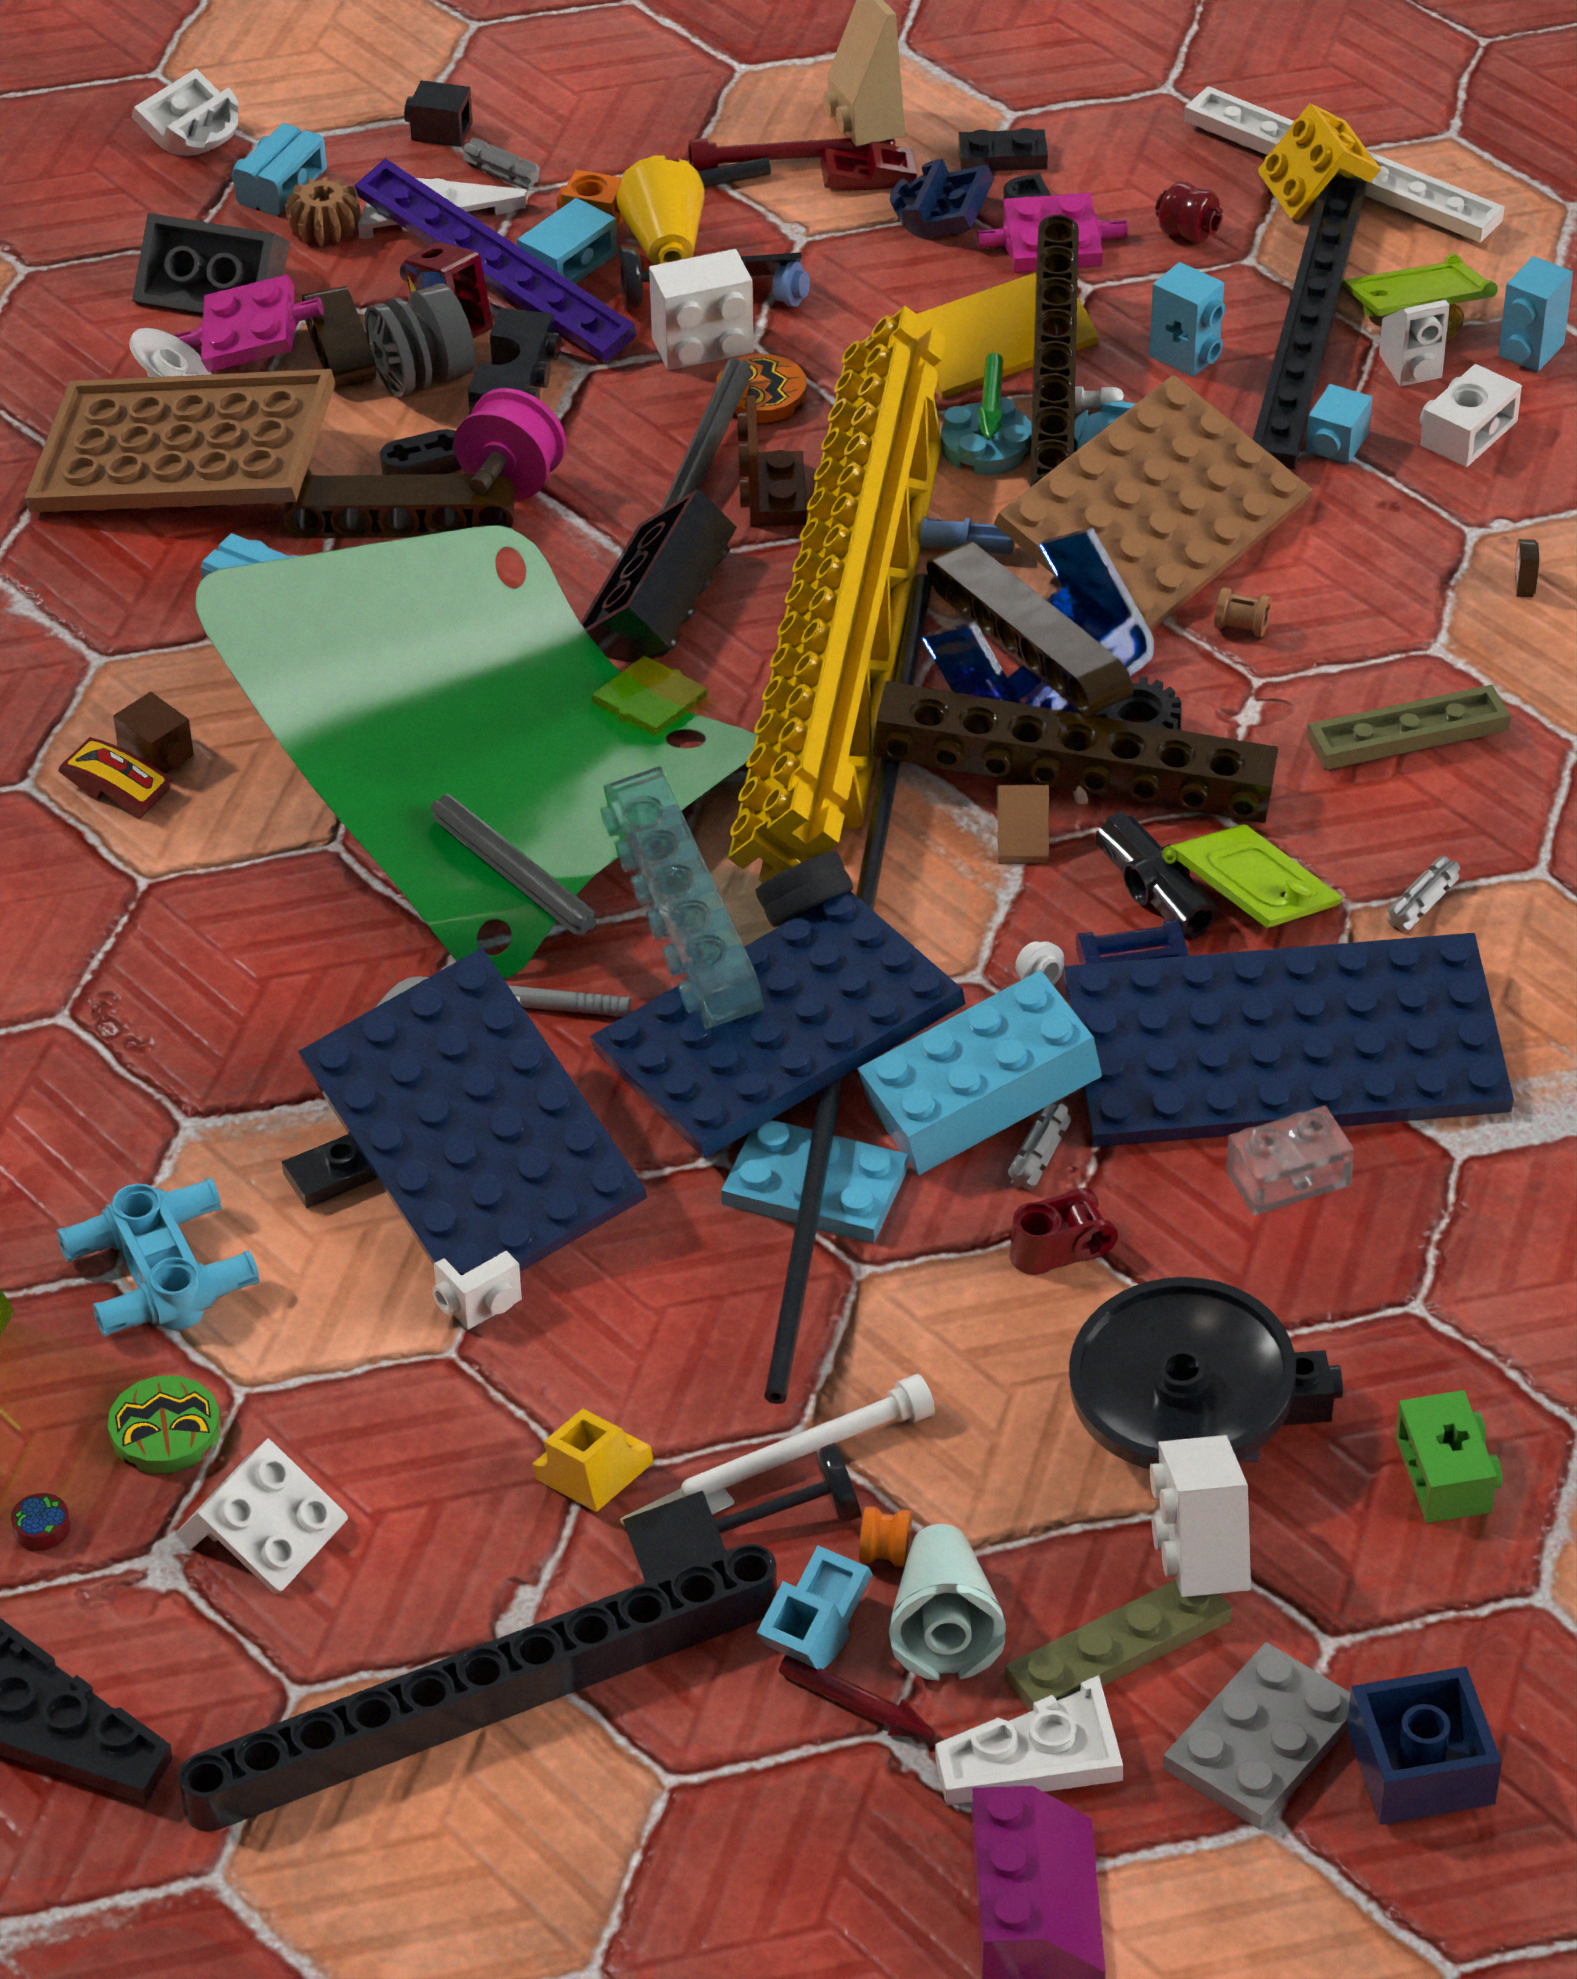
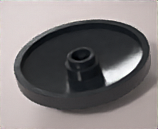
M1173 1277L1148 1281L1113 1296L1091 1314L1076 1336L1069 1361L1071 1398L1079 1420L1087 1432L1106 1450L1131 1464L1150 1469V1464L1159 1463L1158 1442L1222 1435H1227L1237 1461H1240L1265 1445L1285 1422L1291 1410L1296 1390L1295 1353L1291 1339L1276 1315L1262 1302L1245 1291L1222 1282L1195 1277Z

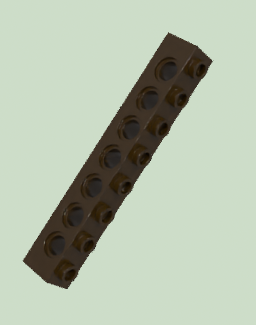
M890 681L885 683L876 719L873 757L1037 785H1049V787L1076 791L1077 787L1081 786L1086 793L1261 823H1266L1278 754L1277 746L1092 715L1086 717L1080 713Z

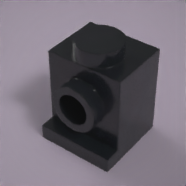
M1326 1350L1294 1352L1296 1360V1390L1291 1410L1283 1425L1332 1422L1334 1399L1342 1398L1343 1379L1340 1365L1328 1364Z

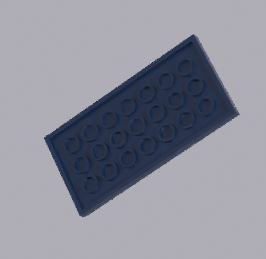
M1475 933L1064 966L1063 979L1067 1003L1094 1037L1102 1077L1082 1087L1092 1147L1512 1112L1514 1098Z

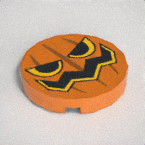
M752 354L737 358L739 361L746 360L750 364L751 376L734 413H747L746 396H756L757 423H773L787 419L795 414L797 406L800 404L803 406L806 401V375L799 365L787 358L772 354ZM725 366L722 368V370L720 371V373H719L718 376H717V383H718V381H719V379H720V376H721V374H722V372H723Z

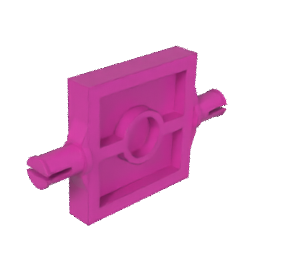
M1091 193L1003 199V229L977 230L978 249L1004 246L1012 258L1014 272L1036 271L1039 224L1048 216L1064 215L1072 218L1078 224V268L1102 266V239L1128 238L1127 219L1100 221L1094 212Z
M286 274L204 295L203 320L199 328L175 333L174 336L192 348L202 346L201 361L206 370L212 372L291 352L293 349V334L299 321L324 316V307L319 297L294 303L295 286L289 275Z

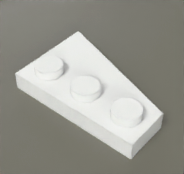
M1099 1675L1082 1682L1080 1691L1056 1700L1051 1695L1034 1702L1033 1711L1010 1721L998 1717L935 1744V1760L946 1805L972 1802V1788L1034 1786L1046 1792L1123 1781V1763Z

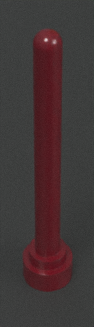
M707 138L689 139L688 159L689 163L697 171L718 167V164L740 163L765 157L769 161L822 157L825 148L856 154H867L870 144L856 146L851 138L717 146L716 142L708 143ZM894 139L877 142L893 146L896 144Z

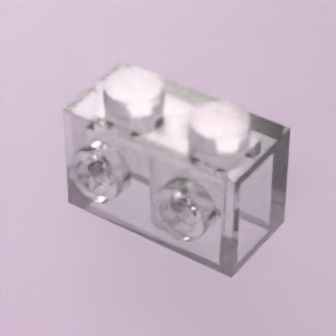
M1325 1105L1306 1112H1297L1289 1117L1257 1127H1249L1229 1135L1226 1173L1253 1216L1350 1186L1354 1148Z

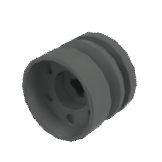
M437 283L411 292L408 304L401 297L389 299L387 304L377 303L367 307L365 312V331L374 356L375 366L387 389L395 397L412 394L414 388L416 390L429 388L432 376L438 382H447L473 372L475 368V348L469 323L459 300L445 283Z

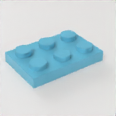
M769 1120L751 1131L721 1190L722 1205L796 1223L813 1130ZM834 1135L817 1229L875 1243L909 1168V1154Z

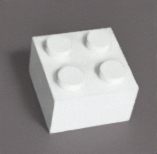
M736 249L649 266L652 340L667 371L754 353L752 279Z
M1227 1435L1158 1442L1159 1463L1150 1464V1483L1154 1499H1160L1161 1515L1152 1516V1534L1156 1551L1161 1550L1165 1576H1174L1182 1597L1251 1590L1248 1484Z

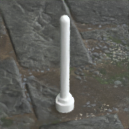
M919 1374L899 1380L895 1383V1389L888 1391L887 1398L686 1479L681 1486L682 1495L686 1497L702 1490L705 1496L810 1454L826 1445L837 1443L893 1419H897L899 1422L908 1420L913 1424L935 1414V1406L931 1392L925 1380Z

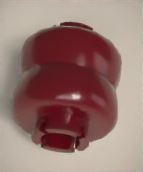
M1176 182L1168 190H1164L1160 194L1155 210H1157L1155 214L1159 217V226L1164 233L1182 236L1192 243H1201L1210 235H1214L1215 231H1218L1223 219V215H1221L1223 209L1220 207L1218 196L1212 190L1197 189L1188 182Z

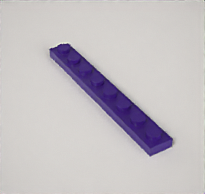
M388 159L382 160L354 185L359 198L429 245L444 242L479 253L484 279L488 285L527 311L553 314L555 330L604 363L610 361L637 336L634 323Z

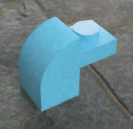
M817 1545L797 1586L782 1582L756 1632L765 1646L816 1669L825 1668L836 1658L851 1634L847 1625L873 1575L871 1570L865 1565Z

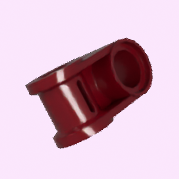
M1077 1188L1063 1195L1038 1202L1026 1203L1014 1212L1009 1257L1015 1268L1024 1273L1033 1275L1044 1274L1055 1268L1083 1260H1093L1105 1255L1116 1244L1118 1230L1111 1221L1104 1220L1097 1209L1099 1203L1095 1193L1091 1189Z

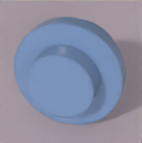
M789 262L787 265L777 267L773 278V293L777 301H784L787 306L797 307L809 293L810 277L808 272L804 271L803 265L800 262Z

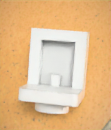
M507 1251L462 1276L444 1258L434 1263L436 1283L432 1288L434 1299L443 1313L446 1315L453 1314L467 1330L496 1314L504 1313L513 1304L522 1300L519 1263Z

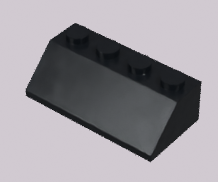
M699 488L637 526L580 623L606 657L640 664L655 654L658 657L666 655L679 640V636L676 633L680 626L688 621L696 611V606L693 603L697 596L703 593L712 583V570L728 555L730 547L727 544L737 527Z

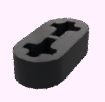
M450 429L436 430L387 443L380 451L382 475L449 474L462 469L454 451V435L456 431Z

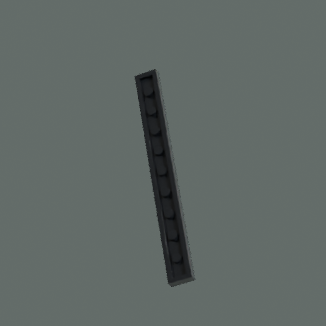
M1333 177L1317 197L1253 440L1288 469L1295 470L1308 415L1311 410L1366 195L1367 181Z

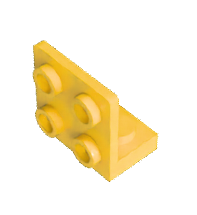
M1309 103L1301 115L1292 123L1290 129L1272 152L1267 155L1264 162L1258 168V173L1291 219L1298 221L1337 171L1346 178L1351 179L1355 175L1371 183L1381 169L1345 120Z

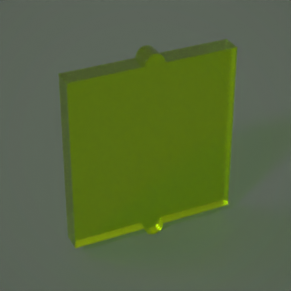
M643 656L592 694V703L619 716L621 722L628 721L656 736L706 698L708 688L681 675L679 669L671 670Z

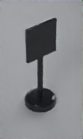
M620 247L619 269L624 309L638 308L643 301V282H650L649 271H642L639 251L635 247ZM801 252L741 256V259L750 276L774 275L778 266L787 265L789 262H800Z
M836 1443L826 1445L817 1452L816 1458L822 1482L714 1521L703 1490L622 1519L645 1582L725 1552L726 1550L720 1534L825 1495L829 1496L836 1515L842 1521H851L862 1517L852 1482Z

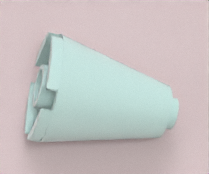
M930 1525L920 1530L914 1536L910 1546L889 1623V1638L894 1657L907 1671L925 1679L940 1681L939 1674L958 1673L959 1679L972 1677L990 1667L1002 1653L1006 1633L1005 1616L965 1534L960 1529L951 1525Z

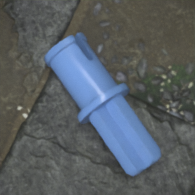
M923 517L920 536L921 548L953 549L972 541L986 552L1013 553L1015 542L994 524L972 523L970 517H966L965 522Z

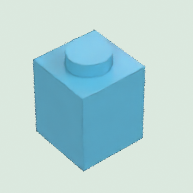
M1329 384L1308 415L1306 452L1349 464L1370 432L1373 396Z

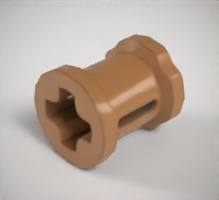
M1222 588L1217 601L1214 628L1222 630L1225 626L1249 630L1253 631L1255 637L1263 638L1270 616L1271 596L1263 594L1261 598L1234 594L1231 588Z

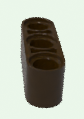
M343 286L302 294V302L315 299L316 297H319L322 301L324 316L307 319L305 322L322 368L332 370L335 381L334 387L376 379L374 356L348 287Z

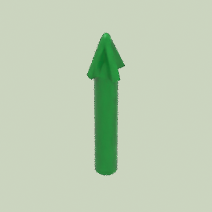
M990 353L986 356L982 407L978 410L980 423L977 426L987 440H991L1003 426L999 423L1003 411L1000 409L1003 357L998 353Z

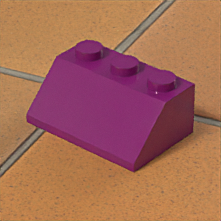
M1034 1786L972 1788L971 1833L982 1979H1105L1106 1971L1092 1819Z

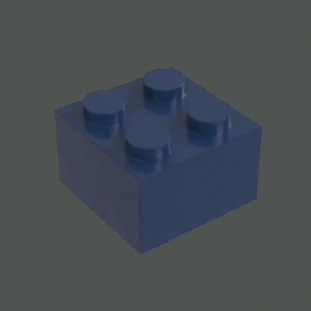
M1467 1666L1351 1686L1346 1729L1379 1825L1496 1804L1502 1761Z

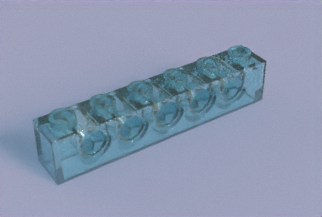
M661 766L603 785L608 806L600 808L603 823L609 837L618 835L620 841L615 842V846L624 871L633 869L636 874L630 877L639 905L649 904L651 908L650 911L646 912V916L655 941L662 939L666 941L667 946L662 947V953L670 975L673 977L680 974L683 982L678 983V989L686 1011L690 1013L696 1010L706 1030L763 1010L764 1005L757 974Z

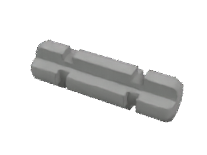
M472 138L469 143L464 145V160L472 165L481 166L482 169L509 181L514 179L516 184L526 188H532L534 183H538L540 179V167L532 161L522 160L520 156L490 145L478 138Z
M1447 856L1438 857L1428 867L1429 870L1424 871L1402 894L1403 897H1399L1388 908L1389 916L1387 920L1389 924L1397 926L1401 931L1410 930L1420 920L1418 917L1424 916L1446 893L1445 890L1450 889L1459 880L1458 871L1460 866L1457 861H1451Z
M1052 1103L1044 1107L1039 1113L1037 1121L1034 1122L1017 1153L1018 1155L1008 1170V1175L1012 1178L1011 1184L1014 1187L1020 1188L1022 1186L1030 1190L1038 1183L1043 1170H1045L1062 1139L1061 1136L1064 1135L1071 1122V1117L1067 1114L1068 1108L1064 1104L1055 1105Z

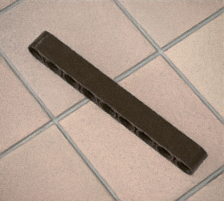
M1064 215L1048 216L1040 222L1038 227L1029 488L1074 453L1079 228L1072 218Z

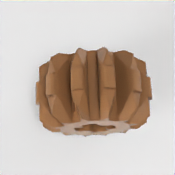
M325 176L322 180L315 181L308 178L306 185H295L293 193L287 196L285 207L288 225L291 228L292 236L301 237L303 244L316 241L321 247L325 242L339 244L340 238L353 237V231L358 227L359 219L361 218L360 205H358V196L355 193L354 187L345 186L343 179L329 181Z

